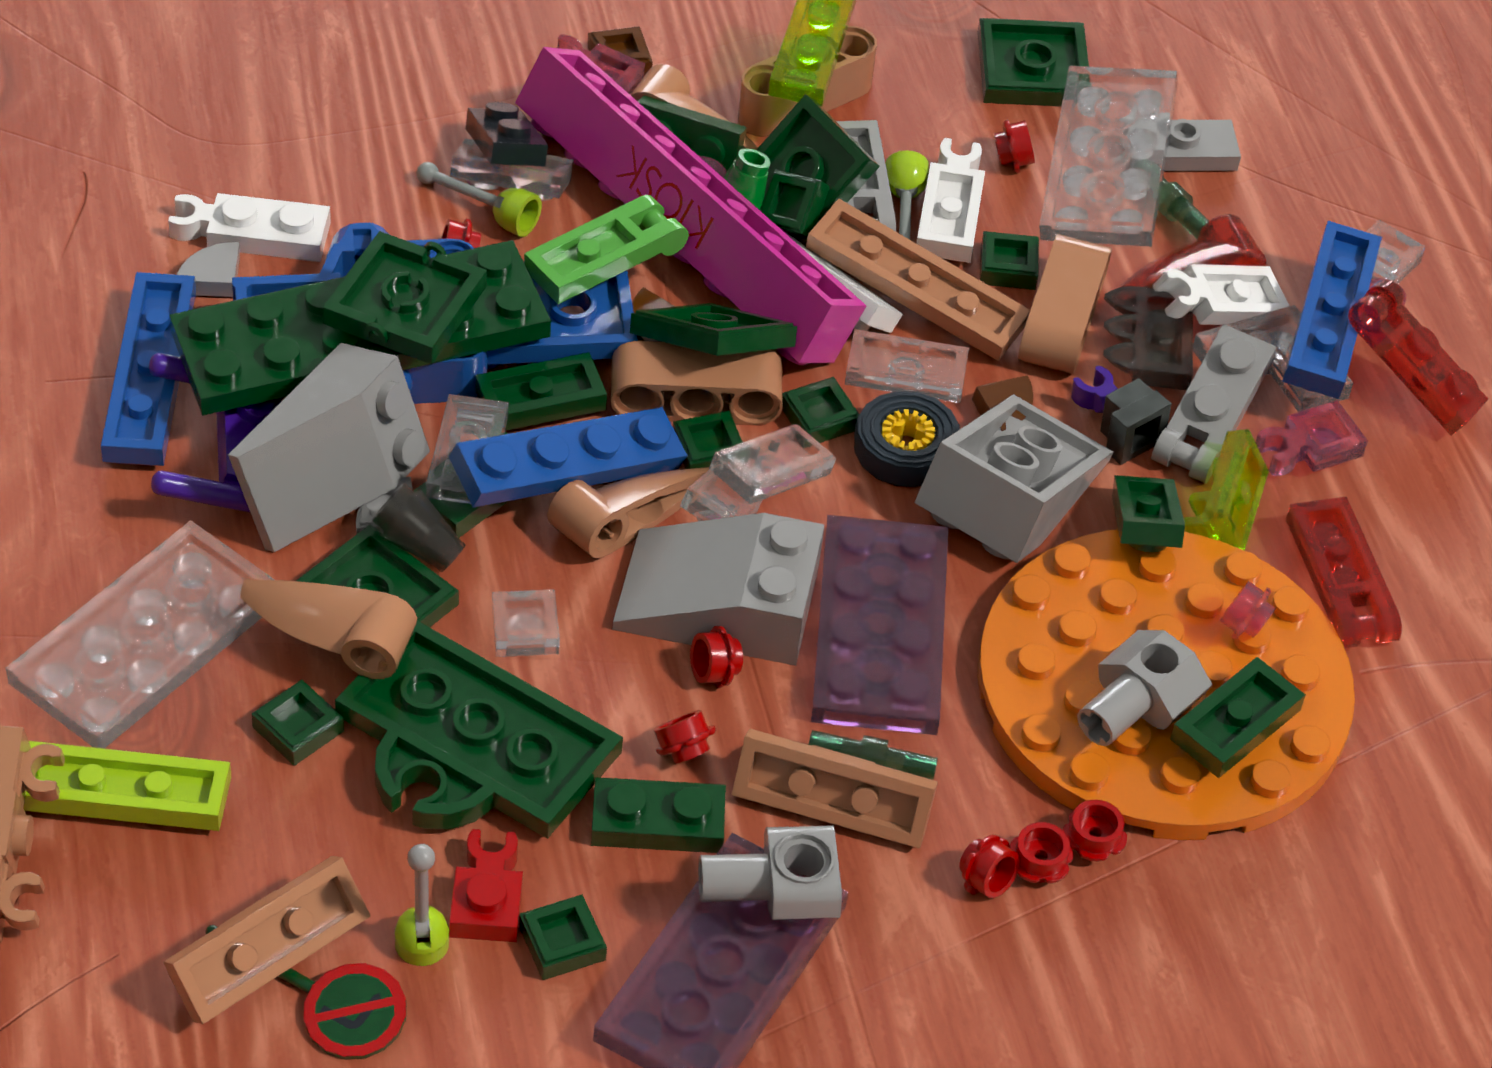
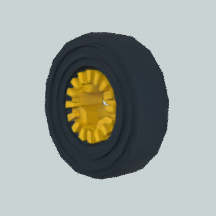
M896 391L883 394L867 403L856 421L854 432L855 454L862 467L876 479L894 486L920 487L924 482L940 442L960 430V425L953 412L938 399L920 392ZM903 436L914 438L912 442L908 443V446H905V441H901Z

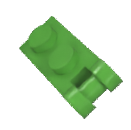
M646 194L524 253V264L530 277L557 304H560L660 253H663L665 256L674 255L686 244L689 232L675 218L667 219L664 216V207L651 195Z

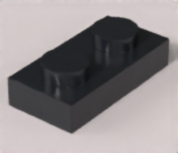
M489 102L486 104L485 109L468 108L465 129L490 164L545 167L548 144L523 112L519 111L517 106L503 102Z

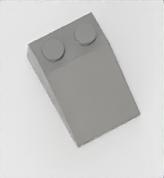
M340 343L228 456L265 550L276 552L361 507V505L367 504L395 489L430 452L398 356Z
M1013 394L940 442L914 503L931 512L932 517L941 525L952 529H960L982 542L984 549L990 554L1002 559H1011L1018 563L1044 542L1107 465L1113 451ZM1018 410L1026 418L1021 421L1012 417L1011 414ZM1005 422L1006 430L1001 431L1000 427Z
M758 513L639 529L614 616L612 630L691 645L697 633L710 632L714 626H723L732 638H737L740 641L744 656L796 666L818 575L825 524L768 513Z

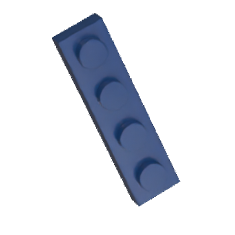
M1327 221L1282 382L1339 399L1346 382L1382 237Z
M136 272L101 441L103 462L164 466L179 381L153 376L149 371V361L156 353L180 357L171 334L169 314L193 309L196 296L195 276Z
M663 407L456 443L449 455V459L472 507L558 492L563 486L574 480H582L588 485H596L650 473L679 469L687 457Z

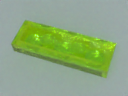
M856 0L796 1L770 77L769 96L799 102L807 94L820 106H823Z

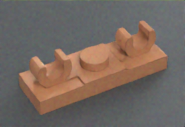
M0 725V943H2L5 920L18 930L26 931L39 927L40 919L36 911L20 910L14 907L15 901L20 895L24 893L44 894L45 889L43 880L39 875L32 872L17 873L19 856H29L34 834L33 816L26 815L24 811L25 796L27 791L31 797L39 801L48 802L59 799L60 790L57 782L38 780L35 778V774L45 765L64 766L65 762L62 749L58 746L40 744L31 748L23 727Z
M749 729L744 738L732 795L920 849L924 840L938 781L881 766L872 761L815 745L810 746Z
M331 856L285 886L273 891L225 921L218 928L163 961L192 1021L204 1024L368 919L371 915L343 858Z

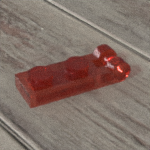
M1381 279L1350 308L1348 314L1349 322L1452 436L1472 419L1488 401V398L1479 389L1474 377L1461 369L1440 346L1435 334L1422 326L1403 305L1404 295L1400 286L1394 281Z
M1339 497L1290 504L1286 522L1328 619L1340 637L1344 648L1358 647L1361 640L1372 638L1379 644L1399 641L1402 634L1399 611L1348 498ZM1366 606L1369 614L1357 616L1354 607Z

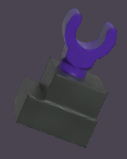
M1096 366L1093 380L1094 387L1088 386L1080 378L1075 377L1073 379L1071 398L1075 404L1082 408L1093 409L1097 413H1103L1100 432L1107 437L1106 448L1113 451L1111 457L1122 465L1155 447L1160 434L1168 426L1172 403L1157 390L1153 391L1139 378L1118 389L1113 384V375L1110 371L1102 366Z

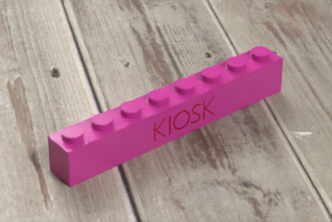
M543 47L515 102L532 118L530 123L534 128L546 136L553 137L565 148L564 155L574 164L589 170L599 180V188L609 196L619 199L626 204L647 194L664 207V216L667 219L675 218L689 232L686 244L673 256L682 262L691 264L705 277L704 283L710 290L718 295L727 297L741 311L791 322L794 326H797L795 347L777 349L784 358L798 365L834 363L864 312L866 305L580 50Z

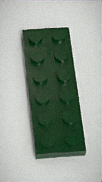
M513 240L446 254L487 270V287L434 363L551 337V319ZM345 276L169 314L171 334L202 416L287 397L340 343L398 356L402 370L429 365V363L323 324L322 307Z

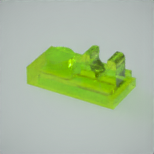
M1249 429L1227 431L1220 455L1213 461L1212 475L1214 482L1211 491L1196 492L1190 495L1188 502L1196 517L1184 518L1185 532L1219 540L1244 551L1269 473Z

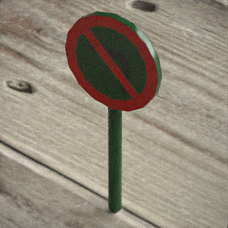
M209 925L206 928V934L218 928V926ZM367 963L344 964L327 971L316 982L292 968L278 976L308 993L304 1002V1024L312 1042L326 1054L344 1060L366 1059L389 1047L399 1037L406 1022V997L399 982L385 969Z

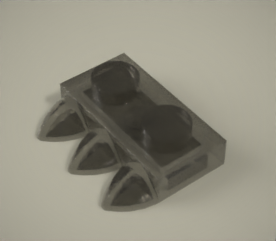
M1126 286L1106 293L1104 300L1123 315L1108 319L1104 322L1103 327L1122 343L1103 350V356L1119 370L1131 374V382L1139 378L1151 387L1187 391L1193 377L1192 311H1189L1182 318L1167 316L1165 309L1175 298L1166 291L1159 292L1155 291L1154 288Z

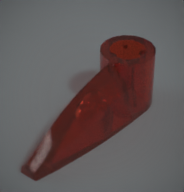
M1232 214L1220 215L1211 219L1203 226L1197 241L1155 259L1134 273L1111 295L1116 311L1171 304L1175 298L1170 293L1155 291L1152 286L1166 271L1176 269L1183 272L1190 264L1265 266V255L1244 222L1238 216Z

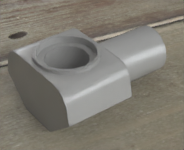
M1137 630L1098 664L1099 680L1104 690L1077 714L1078 723L1083 733L1092 742L1101 746L1110 745L1141 717L1152 726L1163 730L1169 727L1206 694L1212 683L1195 652L1165 630Z
M834 826L766 827L764 832V854L699 856L698 880L701 902L767 900V907L772 920L840 918L842 888ZM796 875H804L807 877H798Z

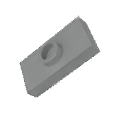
M1178 119L1125 121L1123 137L1131 171H1238L1241 154L1232 120Z

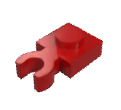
M472 829L467 839V862L469 867L456 866L449 921V938L517 943L523 871H512L517 863L518 839L515 832H507L505 846L498 852H487L481 848L480 829Z

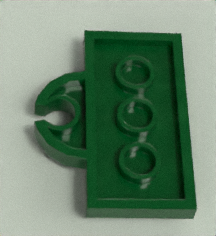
M417 621L398 667L391 677L371 679L359 674L335 699V710L344 717V721L380 741L376 748L375 786L383 804L391 813L401 806L402 793L409 785L425 782L438 789L433 795L419 799L412 809V825L424 829H454L477 821L491 809L495 808L548 839L594 786L595 777H601L622 753L623 737L419 621Z

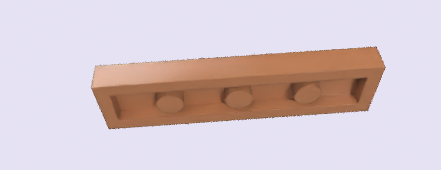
M838 199L808 234L806 243L808 250L997 361L1001 359L1025 328L1030 309L841 199Z

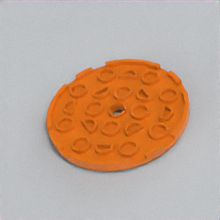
M1118 529L1084 535L1045 551L1018 571L999 593L986 620L978 656L977 679L980 699H985L987 709L994 722L992 731L996 739L1021 772L1041 790L1073 811L1079 804L1088 800L1109 802L1121 812L1125 824L1152 829L1153 838L1206 840L1208 832L1231 830L1239 827L1242 828L1244 833L1272 824L1292 813L1307 802L1324 785L1335 769L1345 747L1354 714V679L1349 658L1332 623L1312 598L1285 574L1259 559L1255 554L1219 540L1184 532L1182 548L1166 547L1165 550L1160 552H1144L1134 549L1130 544H1121ZM1137 630H1165L1194 651L1212 686L1206 694L1169 727L1163 730L1158 729L1141 717L1107 746H1101L1092 742L1083 733L1078 723L1077 714L1087 703L1104 690L1099 680L1098 664ZM1258 657L1306 694L1301 711L1224 775L1217 778L1170 740L1174 724L1253 659Z

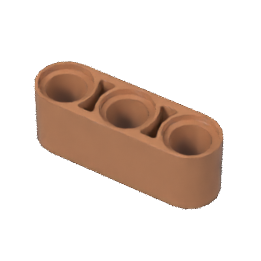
M843 26L751 65L742 74L738 111L739 125L747 127L746 132L749 134L768 137L805 94L813 98L826 112L865 95L872 86L877 39L873 33L865 28Z
M1060 234L1056 235L1025 325L1018 360L1074 375L1104 284L1112 252L1111 247Z
M627 342L620 345L612 356L611 405L618 415L663 407L670 422L730 411L735 425H765L779 417L783 409L781 358L772 350L716 356L665 342Z

